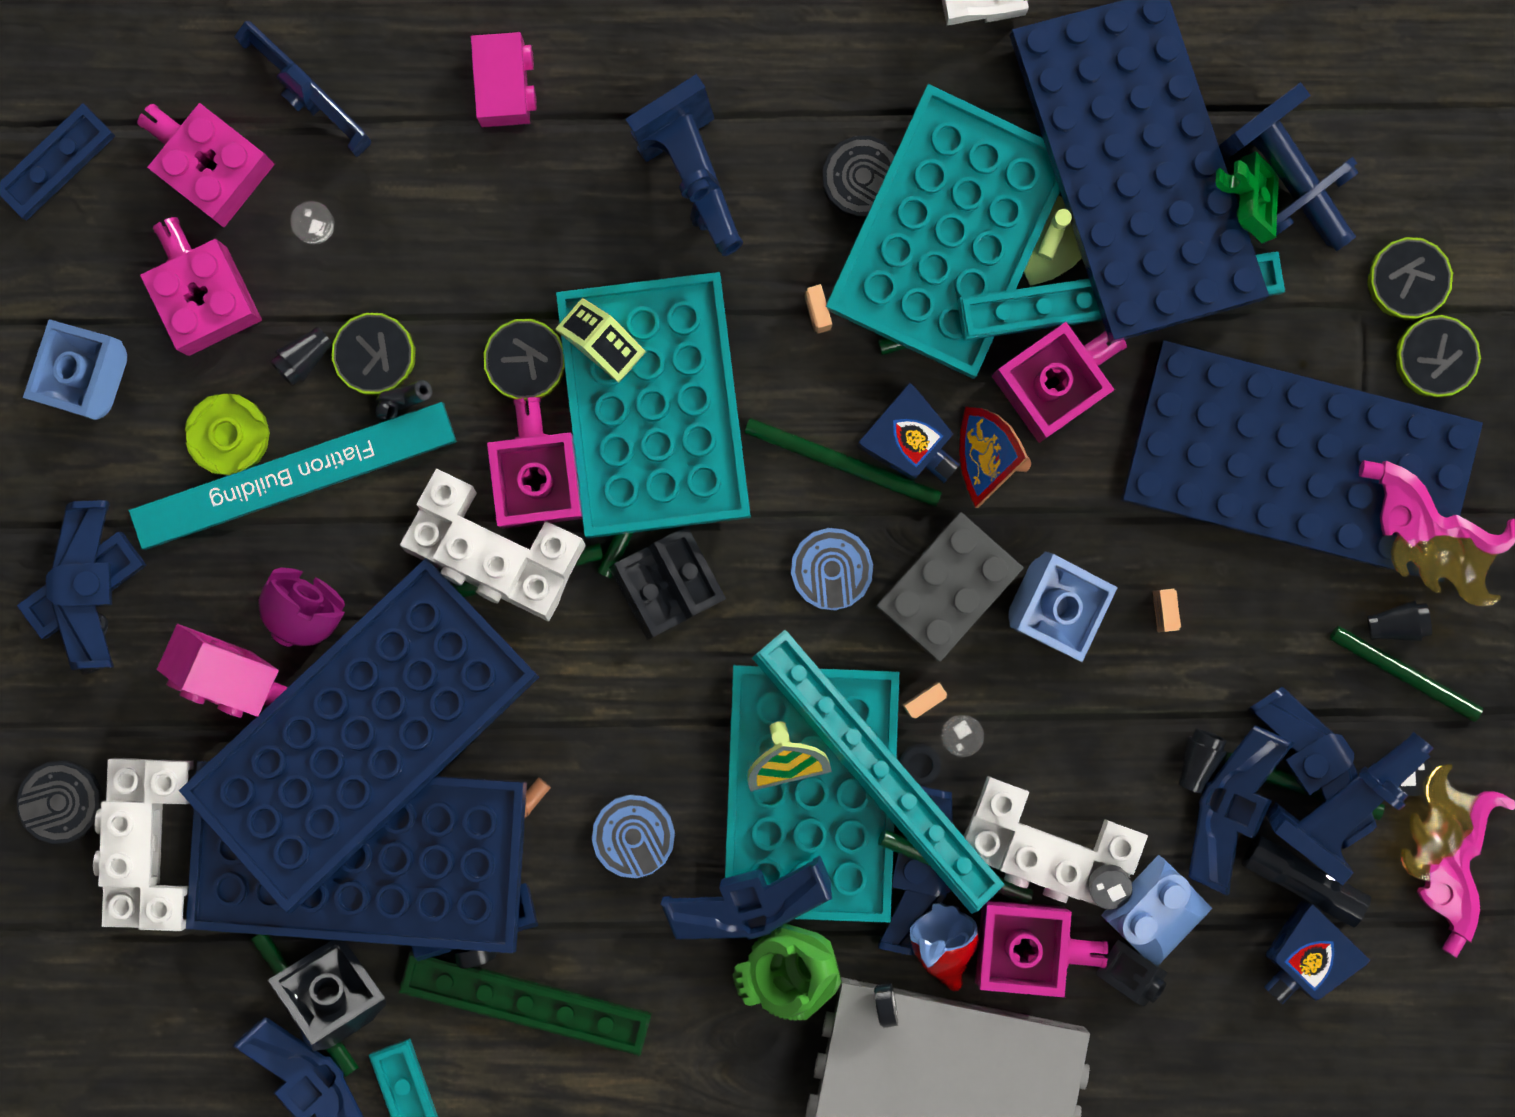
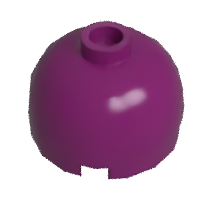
M282 567L272 571L259 597L260 618L265 627L271 632L272 638L284 646H310L318 644L327 639L339 624L345 613L342 612L345 607L344 600L324 581L315 577L314 585H312L308 581L300 579L303 571Z

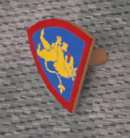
M965 407L960 430L961 469L975 508H979L1015 471L1027 472L1031 467V460L1027 456L1013 428L1002 417L983 408Z

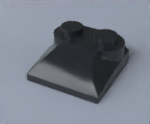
M331 940L268 980L274 993L301 1032L303 1041L313 1051L333 1047L373 1021L377 1014L386 1006L383 994L347 943L341 940Z

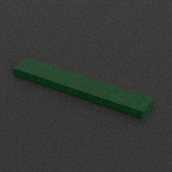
M413 950L409 952L399 993L638 1056H641L652 1014L478 967L460 968L455 961L436 956L417 961L414 958Z

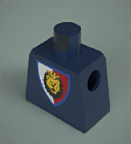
M911 383L908 384L857 444L860 450L912 481L926 468L940 481L945 483L960 465L941 449L952 437V431Z
M1302 900L1266 952L1267 958L1280 970L1264 988L1282 1005L1298 988L1308 997L1317 1001L1366 966L1371 960L1313 904Z

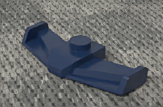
M245 21L235 35V39L244 49L253 45L280 71L276 78L285 88L281 92L282 97L298 112L305 107L314 116L321 110L351 140L347 146L356 157L360 156L371 144L367 134L252 22Z
M106 500L74 501L66 505L52 570L46 575V598L52 602L71 670L114 668L96 606L112 605L111 564L109 562L95 563L107 510H109V502Z
M1279 688L1248 708L1252 714H1255L1275 734L1295 742L1292 749L1296 753L1285 759L1284 763L1307 796L1321 789L1326 802L1358 777L1353 763L1354 752L1344 737L1334 734L1285 688ZM1372 812L1345 837L1342 849L1351 846L1374 831L1377 825Z
M1254 725L1212 781L1206 783L1198 802L1200 808L1188 878L1224 895H1229L1238 834L1242 833L1250 838H1256L1272 801L1256 794V792L1295 742Z
M921 786L953 824L952 792ZM897 853L892 874V887L903 889L904 892L891 917V923H888L878 943V948L906 955H915L910 939V927L918 918L932 910L933 903H943L951 889L931 866Z
M819 855L813 861L767 885L761 869L721 879L719 889L723 897L672 898L667 896L662 898L661 906L676 940L747 938L751 940L770 935L776 928L831 900V881L823 860Z
M267 1017L257 1022L232 1045L233 1048L285 1081L273 1094L293 1117H311L313 1114L315 1117H363L343 1077V1071L331 1057L324 1056L318 1051H313L306 1043Z

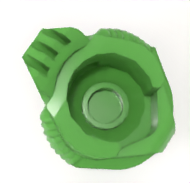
M789 924L776 928L770 935L759 937L754 945H752V952L748 955L749 960L737 964L733 973L737 993L741 996L745 1005L751 1006L761 1003L763 1009L769 1011L770 1014H774L775 1017L778 1016L784 1020H807L835 995L841 984L840 972L831 942L816 932Z

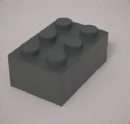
M960 512L875 607L936 662H941L1024 567Z

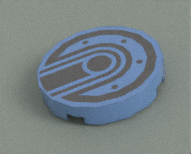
M826 528L811 533L800 542L792 557L791 576L795 589L805 601L819 609L839 610L852 606L864 596L872 582L873 562L869 549L859 537L844 529Z
M630 794L614 799L601 810L593 825L592 843L597 858L606 869L620 877L640 878L653 874L666 863L673 850L675 830L671 816L660 803L646 796Z

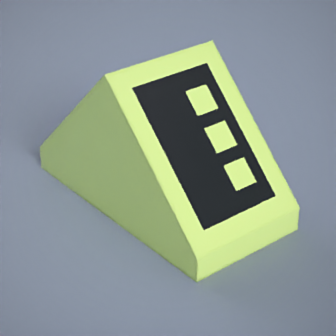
M584 298L577 303L556 327L558 333L618 383L646 353L611 315Z

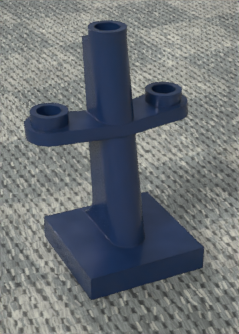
M695 74L625 120L632 130L631 135L638 145L637 150L646 163L662 152L670 156L682 179L679 186L681 195L693 202L690 214L692 225L698 226L700 230H708L718 252L722 256H728L737 251L742 246L743 241L737 232L698 130L715 118L706 88L698 75Z
M1300 82L1223 141L1219 148L1223 160L1226 161L1247 144L1256 147L1295 199V201L1277 213L1276 236L1294 223L1290 215L1301 208L1326 245H1331L1335 251H1338L1351 242L1356 235L1325 189L1333 182L1339 188L1359 172L1354 167L1357 162L1352 156L1319 181L1280 121L1282 117L1311 96Z
M1413 732L1405 741L1379 761L1373 763L1369 768L1363 767L1359 770L1357 778L1301 821L1276 802L1266 813V817L1278 836L1343 886L1354 873L1341 852L1345 837L1384 800L1397 810H1401L1406 806L1403 801L1408 795L1399 786L1431 757L1429 753L1434 747Z

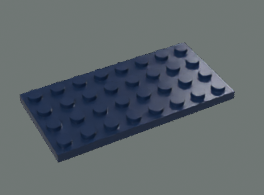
M1122 0L1012 29L1009 37L1066 210L1072 216L1070 223L1110 344L1265 300L1269 293L1248 231L1244 230L1238 221L1237 210L1239 204L1235 193L1223 192L1216 186V170L1221 168L1226 174L1228 172L1170 0Z
M1163 340L1160 343L1121 501L1440 583L1445 580L1455 538L1434 536L1429 541H1419L1411 547L1402 542L1396 533L1384 536L1380 522L1385 497L1383 485L1379 484V480L1360 477V465L1363 460L1381 464L1383 461H1388L1405 468L1416 475L1426 486L1441 516L1446 518L1452 515L1460 516L1483 422Z
M425 558L178 791L286 913L292 914L520 697L539 676L453 585L440 574L434 565Z
M197 761L196 774L209 761ZM434 777L292 914L286 913L194 809L186 929L514 953L517 950L527 782Z

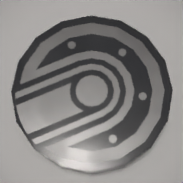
M853 136L840 142L828 154L822 171L823 187L829 202L842 214L855 219L866 218L896 151L885 141L872 136Z
M68 760L47 762L33 769L21 783L17 796L18 816L25 829L39 840L52 844L73 842L87 835L94 827L96 812L98 809H101V803L103 802L102 788L95 775L77 763Z

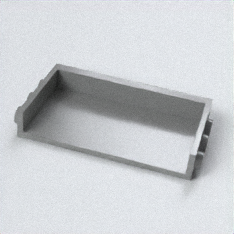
M841 977L834 1013L826 1011L822 1029V1036L828 1037L826 1053L818 1052L814 1069V1078L820 1079L817 1095H809L805 1117H1081V1106L1076 1104L1079 1089L1085 1090L1087 1087L1090 1071L1089 1065L1084 1064L1090 1033L1085 1027L893 988L898 1012V1026L883 1028L878 1020L874 988H876L877 984Z

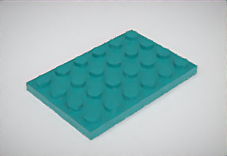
M928 84L827 301L826 307L828 310L974 379L980 370L994 336L964 341L957 299L960 297L1015 290L1060 193L1043 138Z
M720 272L556 292L560 323L577 303L584 298L611 315L646 351L620 383H618L561 335L585 537H602L751 518Z
M733 665L725 878L761 869L767 885L813 861L814 858L820 855L831 881L832 899L795 919L891 923L893 851L878 845V839L884 829L894 833V823L759 666ZM820 669L897 758L900 672ZM783 721L786 723L790 743H801L816 747L824 752L829 759L831 772L750 791L747 780L748 771L762 754L774 747L769 726L775 722Z

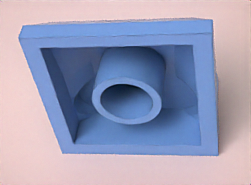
M48 320L23 398L89 419L96 420L104 417L112 408L127 363V352L122 341L104 334Z
M1044 552L1029 566L1010 606V627L1019 633L1025 634L1083 662L1118 587L1055 554Z
M1158 855L1132 882V894L1127 903L1117 909H1106L1101 916L1143 957L1158 966L1210 912L1212 907L1192 888L1182 875Z

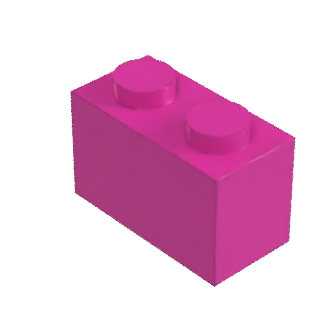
M521 32L471 36L476 116L481 127L530 124L529 111H536L537 109L534 85L528 86L527 70H534L532 46L525 45Z

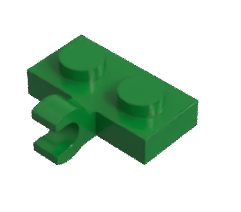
M1255 151L1242 157V161H1235L1234 175L1226 174L1221 168L1217 169V188L1226 193L1240 195L1237 218L1241 227L1249 231L1261 243L1276 238L1279 177L1272 166Z

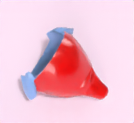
M933 903L932 910L918 918L910 927L913 952L929 974L935 976L949 990L958 991L962 987V974L966 969V965L978 947L977 924L973 918L960 912L959 907L955 905Z

